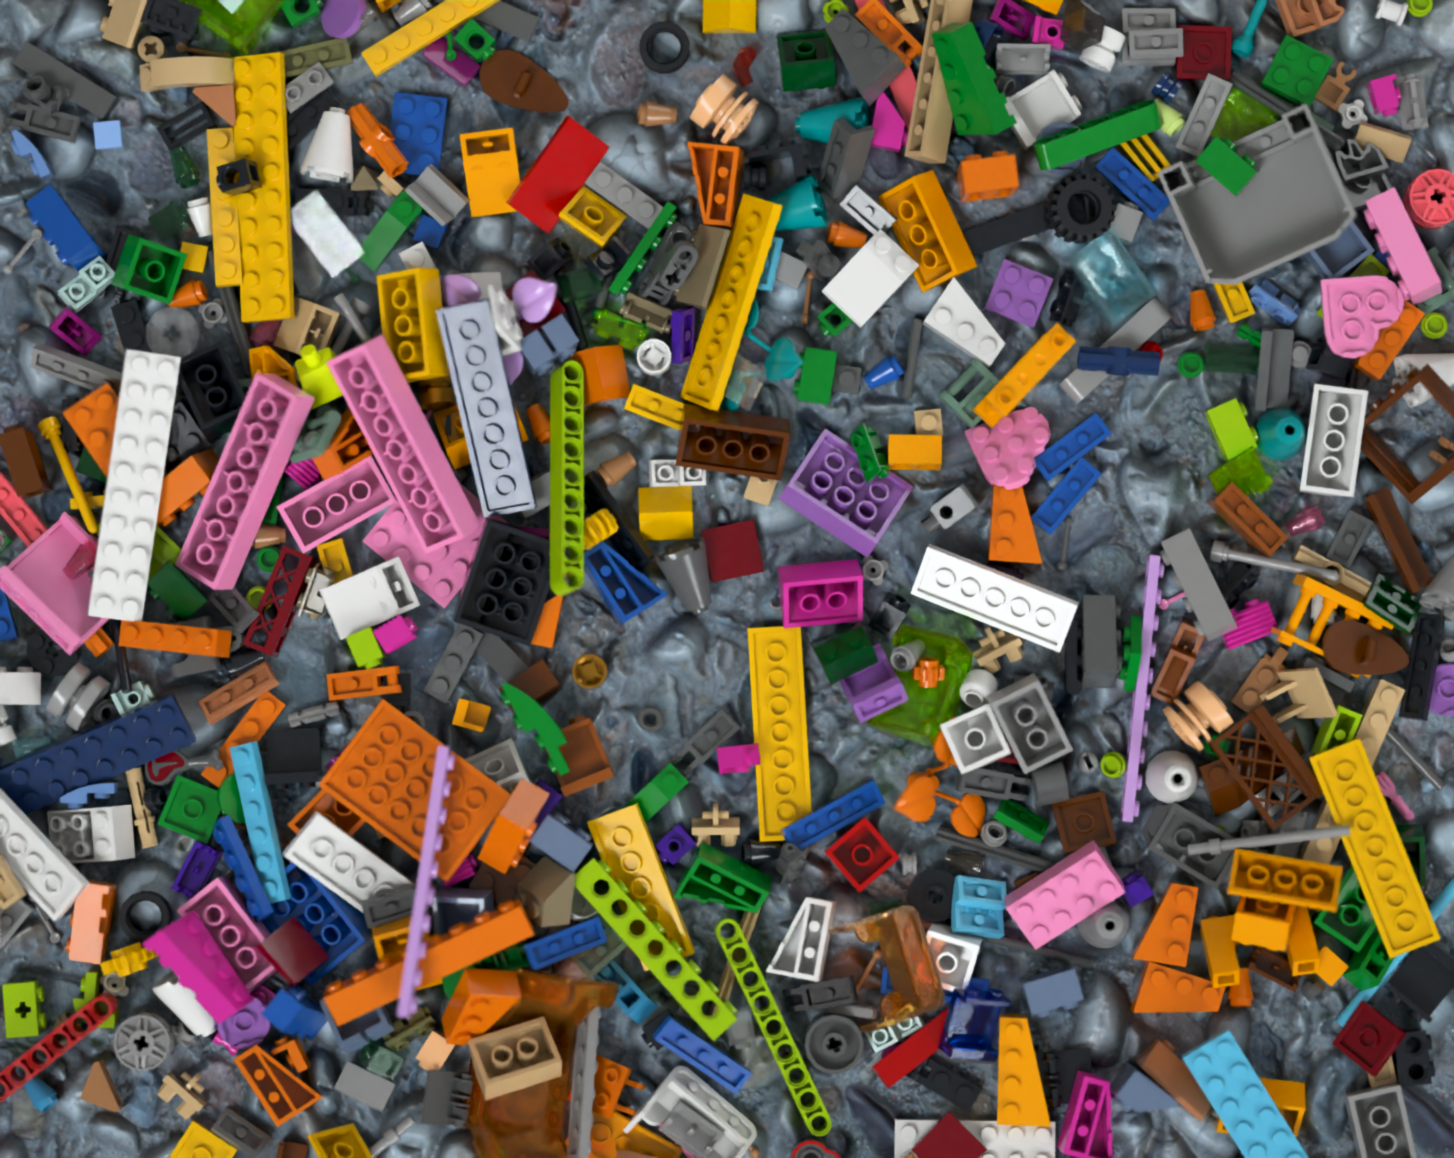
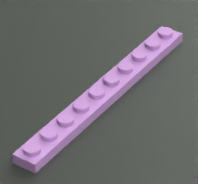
M1147 555L1141 611L1142 656L1132 697L1126 755L1127 769L1124 774L1120 820L1126 822H1133V817H1138L1139 801H1135L1136 790H1141L1142 774H1138L1139 763H1144L1145 748H1141L1142 737H1146L1148 721H1144V711H1149L1151 696L1146 694L1147 684H1152L1153 668H1149L1150 657L1154 658L1156 652V642L1152 641L1153 631H1157L1159 615H1155V605H1160L1162 589L1157 588L1158 578H1163L1164 562H1160L1161 556Z
M438 746L397 1013L399 1017L410 1019L412 1013H416L418 1008V997L414 996L416 986L421 985L423 971L419 970L420 959L425 958L427 943L423 942L424 931L428 932L430 928L431 916L427 915L428 904L433 905L435 889L431 888L432 877L437 878L439 862L435 861L436 851H441L443 835L439 834L440 824H445L447 808H443L444 798L449 797L451 790V781H447L448 771H453L455 754H451L452 750L445 746Z

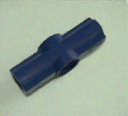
M1079 346L1077 370L1106 372L1105 374L1129 376L1130 374L1158 376L1160 353L1133 351L1131 348L1126 347L1096 348Z

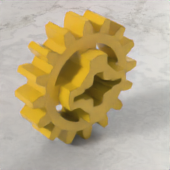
M140 942L110 952L112 959L99 964L103 975L117 972L118 977H122L148 968L147 961L158 957L153 949L148 951L145 947L142 948Z

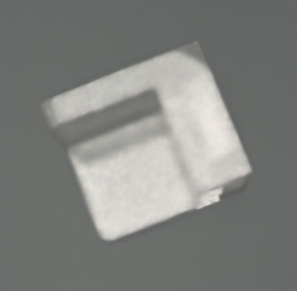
M383 695L356 698L357 725L366 722L383 699Z

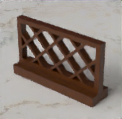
M1263 705L1255 707L1245 717L1209 743L1212 750L1272 831L1313 800L1323 795L1317 778ZM1248 721L1256 729L1254 739L1241 737L1242 726ZM1237 730L1236 736H1230ZM1224 739L1235 740L1234 755L1224 754L1218 744ZM1240 741L1254 743L1252 758L1238 756ZM1259 744L1267 745L1270 748V761L1257 759ZM1238 760L1251 762L1249 777L1241 776L1237 772ZM1256 763L1270 765L1268 780L1254 778ZM1274 766L1284 767L1287 771L1286 783L1273 781ZM1254 782L1267 784L1265 799L1256 797L1252 792ZM1272 785L1285 787L1284 802L1270 800ZM1290 788L1300 789L1306 799L1299 804L1289 803ZM1270 803L1283 805L1282 817L1275 822L1268 814ZM1288 806L1294 807L1287 812Z

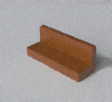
M1228 482L1215 497H1209L1206 501L1259 555L1271 557L1288 538L1233 482Z

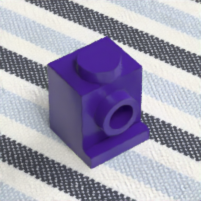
M678 823L655 847L658 849L659 859L665 865L669 861L674 865L697 843ZM670 842H677L679 849L675 852L669 849Z
M1138 870L1122 878L1125 893L1121 896L1128 907L1132 908L1154 895L1144 876L1140 875Z

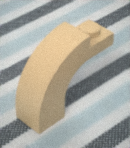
M194 56L150 60V63L140 65L141 92H153L177 87L235 85L234 59Z

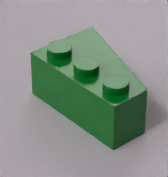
M701 841L677 881L674 898L682 899L683 896L699 899L701 903L707 904V901L724 904V907L757 913L770 893L772 877Z

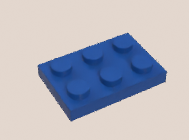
M394 92L390 131L395 137L393 142L409 162L407 169L402 174L420 176L430 164L440 171L448 105L447 98Z

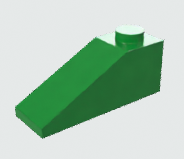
M402 191L354 255L376 272L426 211L411 196Z
M670 762L623 808L638 803L646 823L689 781Z
M1377 926L1360 952H1355L1347 964L1349 966L1348 969L1342 974L1360 991L1379 986L1395 958H1389Z

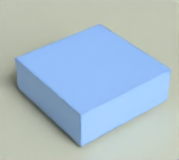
M120 120L93 122L96 150L123 148Z

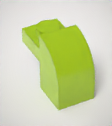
M90 970L86 972V976H82L80 991L84 992V997L77 996L73 998L76 1012L99 995L101 971ZM117 999V1011L98 1027L115 1028L118 1026L120 999ZM105 1001L98 1002L99 1010L108 1013V1004ZM79 1017L82 1021L88 1024L85 1018Z

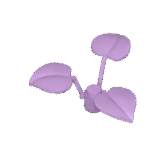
M449 274L441 279L442 298L446 307L477 301L481 296V289L478 284L467 276ZM530 277L516 282L512 296L513 301L517 305L518 316H516L518 325L519 320L523 318L528 322H538L546 317L555 299L556 283ZM521 351L503 356L510 385H512L523 369L524 359Z

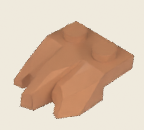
M1275 0L1287 35L1292 38L1335 23L1345 12L1343 7L1336 5V0Z

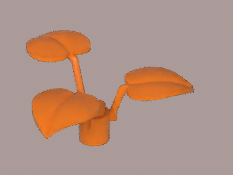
M940 729L934 741V752L937 759L944 763L934 768H927L926 772L913 771L908 776V786L900 795L894 809L913 821L925 822L935 810L936 801L933 795L939 796L957 805L951 812V822L956 831L967 837H976L979 835L985 819L983 799L979 795L966 793L960 801L958 798L937 791L939 780L934 773L948 768L950 764L958 766L942 729Z

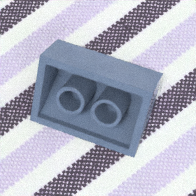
M1128 1062L1110 1084V1090L1113 1092L1111 1097L1128 1112L1131 1109L1139 1113L1174 1108L1179 1104L1168 1092Z

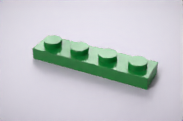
M668 201L609 287L608 291L618 298L620 293L625 295L633 284V281L630 280L635 271L640 273L648 262V259L645 257L650 249L656 250L662 240L660 234L664 228H669L678 218V215L675 214L677 211L675 205Z

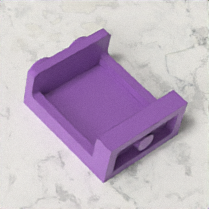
M880 643L873 646L879 661L878 663L839 681L860 723L909 700L899 677L894 672Z

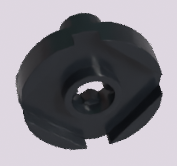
M41 627L37 628L28 638L27 656L31 665L44 675L61 676L67 674L79 661L82 646L70 656L61 648L58 651V656L54 657L53 654H48L47 649L50 648V643L52 642L55 645L58 644Z
M928 869L917 875L913 879L908 892L909 903L915 914L921 919L933 923L951 918L955 877L942 869ZM939 888V894L943 896L942 900H936L934 903L930 902L931 897L928 895V892Z

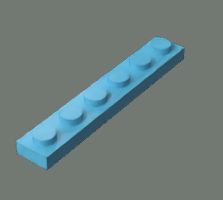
M256 741L230 747L257 876L270 904L291 899L258 743Z

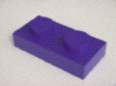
M684 306L673 310L670 319L672 327V341L670 344L671 363L683 364L692 360L695 350V307Z

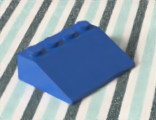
M292 862L285 868L291 899L271 903L274 912L261 922L272 934L295 917L326 952L329 958L305 977L312 986L373 937L372 928L368 929L364 914Z

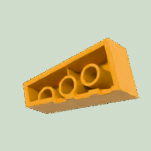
M1000 1013L997 1125L1051 1127L1027 1014Z

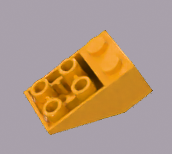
M513 127L460 134L471 217L517 212L506 203L521 182Z
M412 916L372 928L379 960L386 957L392 959L400 955V952L408 947ZM424 931L423 942L430 937L429 931ZM440 978L417 990L443 984V979Z

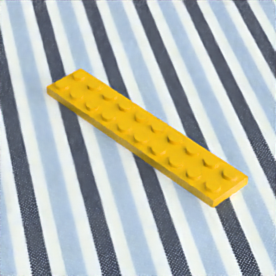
M276 52L231 57L234 59V90L237 118L236 125L234 126L235 161L244 158L255 161L262 188L236 195L243 285H240L241 322L253 323L295 319L284 54ZM239 172L236 173V183L240 177Z

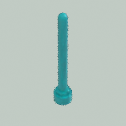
M1256 0L1242 36L1239 35L1238 39H1234L1231 52L1244 58H1250L1254 49L1252 37L1268 0Z

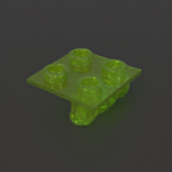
M1233 87L1219 113L1210 136L1213 138L1217 136L1221 140L1227 137L1233 143L1276 123L1279 115Z
M1253 446L1208 474L1216 494L1228 482H1233L1248 498L1249 494L1256 498L1255 490L1258 494H1261L1265 490H1269L1271 488L1270 485L1274 483L1268 474L1266 475Z

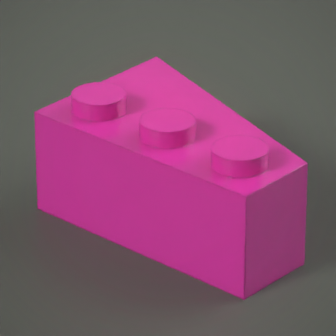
M1081 1070L1077 1071L1057 1143V1148L1063 1154L1079 1158H1113L1110 1082L1104 1076Z

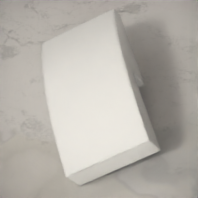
M676 460L649 461L650 487L706 485V470L676 466Z

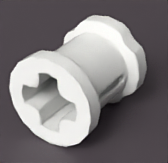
M1380 0L1375 18L1380 19L1382 17L1396 22L1397 26H1401L1407 12L1408 3L1399 4L1390 0Z

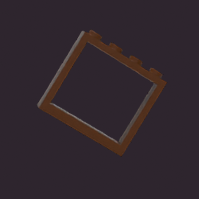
M1428 363L1420 370L1417 367L1412 369L1404 377L1407 380L1404 384L1400 385L1397 382L1386 392L1388 395L1386 399L1382 400L1379 397L1368 407L1370 412L1364 418L1360 447L1366 456L1411 504L1415 503L1454 471V454L1422 480L1418 481L1374 434L1368 425L1419 382L1454 419V391Z

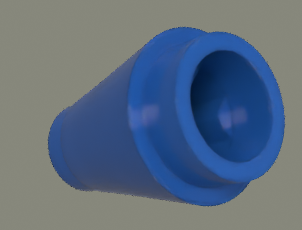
M892 355L882 359L863 377L869 388L873 389L900 379V375L905 372L896 356Z

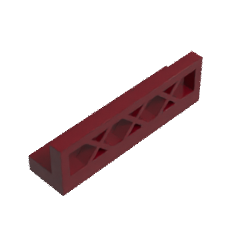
M283 545L257 608L260 615L251 623L243 645L267 655L278 657L298 609L296 605L301 592H305L308 585L305 583L309 568L314 569L317 558ZM288 553L301 558L297 568L290 572H287L284 566ZM282 569L283 575L278 576ZM294 574L292 580H290L289 576ZM285 578L289 588L286 594L277 597L274 585L276 581ZM284 599L282 605L280 606L279 601ZM275 603L278 610L277 617L267 622L263 613L266 606ZM261 619L263 624L258 626L259 621ZM265 628L268 635L264 647L251 642L255 631Z

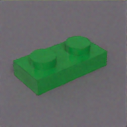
M1001 799L993 816L1001 824L1014 829L1025 838L1033 840L1038 844L1044 838L1050 824L1047 820L1011 799Z

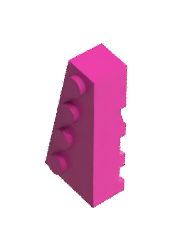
M195 911L161 929L142 944L148 951L151 949L155 951L160 957L158 961L165 968L170 967L180 977L177 981L184 988L187 987L196 994L195 1000L219 1024L254 1001Z

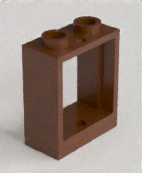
M19 424L4 428V433L0 434V445L17 496L28 499L52 491L33 431L19 426Z

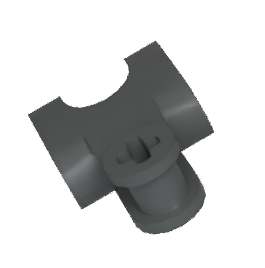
M675 222L666 230L661 242L654 251V262L640 282L639 296L647 297L649 295L656 298L658 304L664 306L670 300L674 289L681 287L698 258V251L691 244L692 233L687 225ZM677 232H683L685 235L682 240L674 243L672 240L673 235ZM687 251L691 253L688 258H686Z
M211 616L171 624L232 631V635L236 636V640L232 642V646L230 645V653L239 651L244 647L243 642L246 637L244 631L240 633L233 626L213 628ZM189 654L183 662L173 664L170 667L172 677H182L221 669L222 667L220 657Z

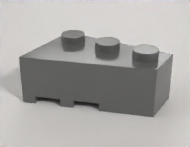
M1083 595L1082 597L1083 676L1082 680H1080L1082 688H1112L1117 671L1122 669V656L1117 655V645H1121V630L1116 629V620H1120V604H1115V595Z

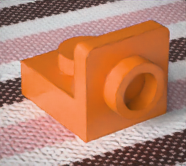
M288 1035L274 1042L276 1047L271 1050L272 1055L287 1049V1061L292 1069H297L298 1073L311 1066L298 1037L291 1040Z

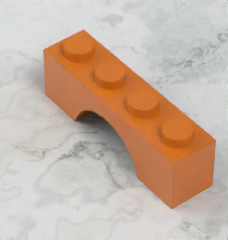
M121 620L119 646L229 658L232 631Z

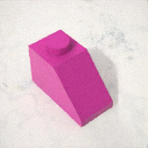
M882 92L876 100L872 127L875 131L870 147L900 152L901 146L906 147L909 131L904 130V120L886 94Z

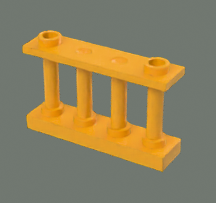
M1056 323L1046 334L1044 333L975 406L973 411L990 428H993L1002 417L1005 418L1070 349L1076 340Z
M1297 573L1293 584L1301 587L1299 591L1301 595L1284 631L1272 627L1270 632L1278 635L1277 641L1291 647L1295 643L1325 658L1322 649L1316 647L1333 609H1337L1338 605L1346 609L1344 620L1355 621L1356 619L1359 620L1360 616L1368 619L1366 624L1377 631H1381L1382 627L1393 629L1394 626L1364 607L1363 603ZM1318 595L1323 598L1322 603L1324 605L1307 641H1303L1295 637L1294 634L1310 599ZM1350 674L1352 677L1359 679L1360 675Z

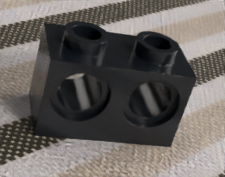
M1422 1028L1403 1030L1407 1034L1392 1054L1397 1083L1401 1087L1432 1084L1431 1077H1435V1068L1433 1061H1429L1428 1050H1432L1430 1034H1426V1030ZM1410 1037H1416L1418 1041L1416 1049L1408 1051L1406 1049V1041ZM1413 1064H1419L1421 1067V1072L1417 1077H1410L1409 1068Z

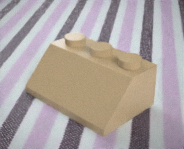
M109 0L108 6H111L112 9L109 17L104 16L99 30L104 32L102 38L134 49L143 22L140 21L147 0Z
M544 1016L468 1040L476 1077L485 1100L562 1076V1060Z

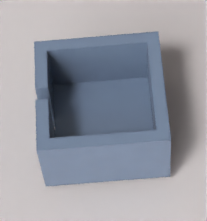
M1351 221L1336 240L1304 255L1324 280L1339 278L1375 250L1355 223Z
M562 314L541 327L543 332L539 333L538 330H535L520 340L522 348L520 351L524 359L523 365L531 377L535 374H538L539 377L553 369L554 362L560 359L563 363L574 356V352L577 351L576 347L579 339Z
M559 812L555 815L550 813L535 832L530 842L574 872L594 844L590 841L592 836L580 827L577 831L568 825L570 820Z
M441 888L434 895L433 901L434 935L439 934L441 936L448 933L449 929L458 923H464L465 925L473 921L476 915L484 911L493 912V889Z
M1071 965L1019 980L1028 1011L1032 1015L1036 1014L1038 1018L1053 1014L1052 1009L1062 1007L1064 1010L1079 1006L1078 1001L1084 1000L1075 968Z
M325 1000L319 1001L340 1049L347 1054L369 1044L368 1038L375 1041L395 1031L385 1005L337 1026Z

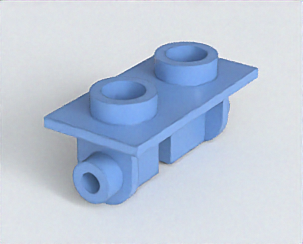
M1258 278L1247 293L1250 301L1254 306L1263 309L1271 315L1276 322L1288 328L1299 316L1298 314L1302 308L1298 306V302L1285 293L1280 299H1277L1275 296L1280 289L1267 281V279L1262 280Z

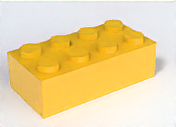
M414 268L377 275L382 335L407 383L450 376L436 313L437 308L442 307L439 269Z

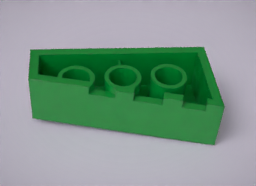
M951 23L931 33L957 134L992 135L998 134L1017 124L1014 115L1009 116L1004 105L1007 103L1004 93L999 94L993 79L996 78L993 68H990L983 58L986 53L973 23Z

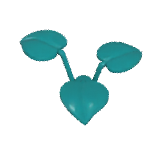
M755 298L752 302L748 321L742 336L746 334L748 338L770 352V355L765 360L766 372H744L740 375L738 370L732 369L719 409L735 411L742 404L747 389L744 379L748 377H767L768 380L773 382L782 378L791 379L795 375L797 368L803 364L790 339L780 338L771 348L751 333L750 329L756 326L759 318V307Z

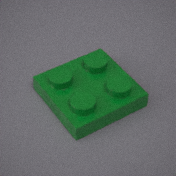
M178 774L158 825L208 844L213 833V825L218 821L221 814L216 800L217 790Z

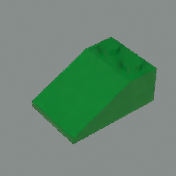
M1350 864L1341 876L1336 912L1317 909L1310 920L1312 924L1352 951L1359 953L1375 929L1376 924L1353 866Z

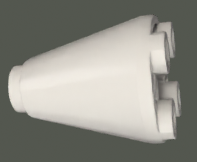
M1454 353L1404 354L1397 356L1394 359L1396 378L1393 379L1392 384L1395 385L1397 382L1400 385L1404 384L1407 381L1404 377L1412 369L1417 367L1420 370L1428 363L1441 379L1451 387L1454 385ZM1419 382L1403 395V398L1408 406L1413 408L1424 404L1432 399L1433 396Z
M1164 751L1148 762L1145 772V783L1149 792L1157 800L1165 803H1179L1188 799L1195 791L1198 784V770L1194 761L1186 754L1178 751ZM1176 773H1180L1181 777H1183L1179 784L1173 781V776Z

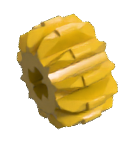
M601 509L584 520V550L591 549L617 532L619 526L616 523V519L607 509Z

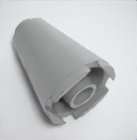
M1116 898L1077 923V928L1082 938L1090 945L1097 948H1111L1118 945L1127 936L1130 929V915L1126 906ZM1111 920V925L1105 929V923Z

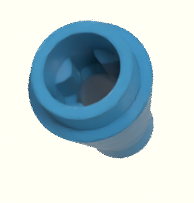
M37 1075L24 1084L34 1109H38L41 1113L47 1111L58 1102V1098L55 1096L57 1093Z

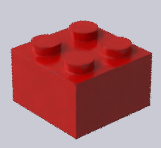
M865 816L824 850L859 893L900 858Z

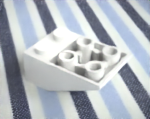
M399 556L319 591L340 640L420 606Z
M131 805L47 811L49 841L70 863L135 858Z

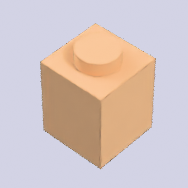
M434 1028L416 1056V1059L420 1061L418 1065L426 1071L440 1070L456 1044H446L445 1035Z

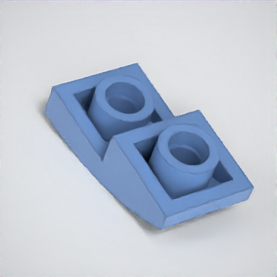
M12 131L14 139L10 140L15 154H20L25 160L33 157L30 165L35 176L40 175L43 180L55 177L40 150L19 131Z
M118 782L99 783L73 790L60 797V803H67V808L82 809L84 804L91 803V793H94V798L110 799L111 794L118 793Z

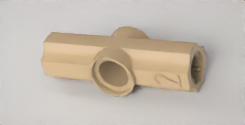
M1301 544L1291 559V562L1325 569L1328 566L1333 567L1339 574L1338 580L1315 579L1359 602H1362L1370 589L1372 582Z

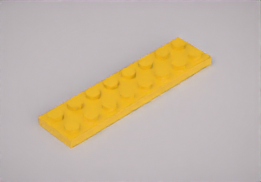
M743 193L680 398L705 408L719 411L720 404L724 398L725 388L732 372L735 356L740 347V340L748 321L750 308L756 296L760 276L764 270L765 260L772 244L776 225L780 219L782 205Z
M801 627L747 628L754 744L758 743L760 765H755L760 842L784 841L785 839L780 829L812 812Z
M1361 739L1351 740L1309 757L1336 826H1350L1351 835L1341 836V839L1389 958L1391 959L1441 939Z

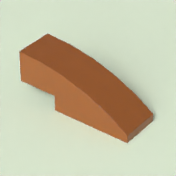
M1183 616L1150 691V696L1174 705L1173 700L1178 698L1206 636L1205 634L1200 636L1193 623L1194 621Z

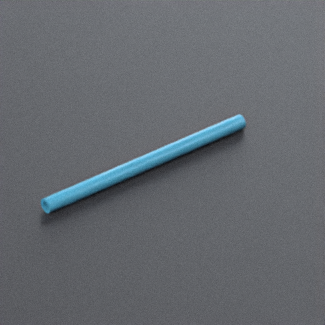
M1454 877L1428 907L1433 921L1437 919L1454 898ZM1408 952L1398 955L1393 959L1379 986L1363 991L1359 990L1335 1019V1022L1343 1028L1361 1001L1368 1002Z

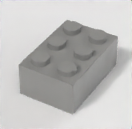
M1034 673L986 697L1024 774L1073 751Z
M1395 1082L1343 1093L1358 1158H1417L1400 1084Z

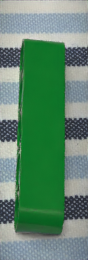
M1146 100L1039 139L1033 143L1040 170H1049L1156 131L1162 127L1155 100Z

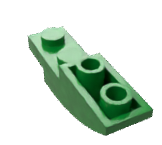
M508 682L501 685L503 691L500 692V695L506 706L512 705L516 713L512 718L519 730L524 728L526 733L536 728L538 733L534 737L540 749L546 747L550 755L546 760L552 772L558 771L559 775L562 776L571 771L559 746L568 741L552 716L536 700L521 689Z

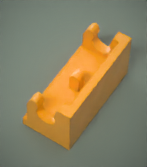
M889 434L887 448L889 470L940 471L942 465V435Z

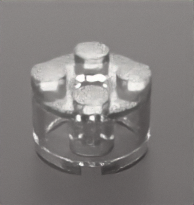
M167 307L152 315L146 328V340L152 352L178 356L182 359L200 350L203 343V329L199 321L188 311L178 307ZM174 329L180 333V337H175V341L169 337V334L173 333Z

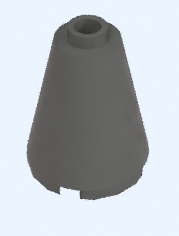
M699 537V542H694L693 538L670 544L664 547L666 552L661 555L659 551L655 552L653 556L657 565L686 611H693V614H699L708 610V605L712 603L704 538Z

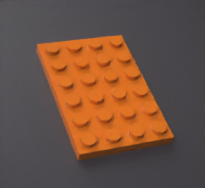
M382 699L318 786L420 862L438 746H447ZM454 751L451 752V754H455L453 771H448L447 781H451L450 795L444 798L443 808H447L445 824H440L439 834L443 835L441 851H436L435 861L439 862L438 876L446 882L451 879L511 795Z

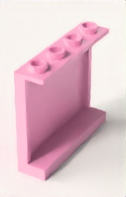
M64 511L60 519L8 566L4 565L0 568V588L70 656L110 618L87 615L91 590L88 571L94 569L98 539L94 535L88 534L82 528L77 518L69 516Z

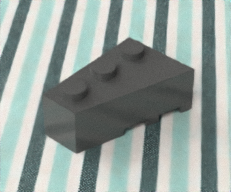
M843 8L825 27L861 96L870 106L905 69V64L897 54Z

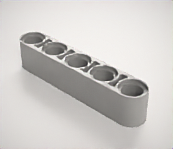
M1154 297L1099 348L1126 347L1136 351L1172 315ZM1076 368L1059 386L1078 404L1110 374H1105L1106 372L1082 371Z

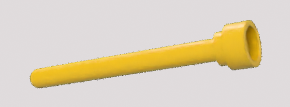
M48 417L38 423L39 431L42 436L50 440L88 531L96 533L98 531L97 522L59 436L62 427L57 417Z

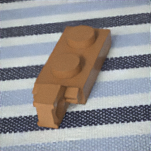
M1278 646L1272 656L1265 654L1263 658H1260L1230 702L1247 714L1255 707L1261 706L1264 700L1261 701L1259 695L1276 685L1280 679L1277 672L1286 668L1281 663L1289 652Z

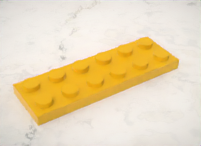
M638 803L589 820L587 824L600 858L611 868L612 871L609 875L615 882L620 879L630 890L627 893L629 898L633 902L638 899L648 910L645 916L651 922L656 919L666 930L662 935L669 942L674 939L684 950L680 954L683 958L693 955L695 953L694 947ZM618 899L617 902L623 915L626 913L628 906L624 900ZM639 919L632 921L630 924L631 932L634 935H642L646 928L644 922ZM652 940L649 942L648 951L652 955H660L663 952L664 947L661 941ZM641 961L644 971H648L649 968Z

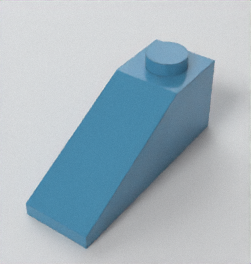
M615 959L594 976V979L627 1016L639 1025L658 1007L655 1001Z

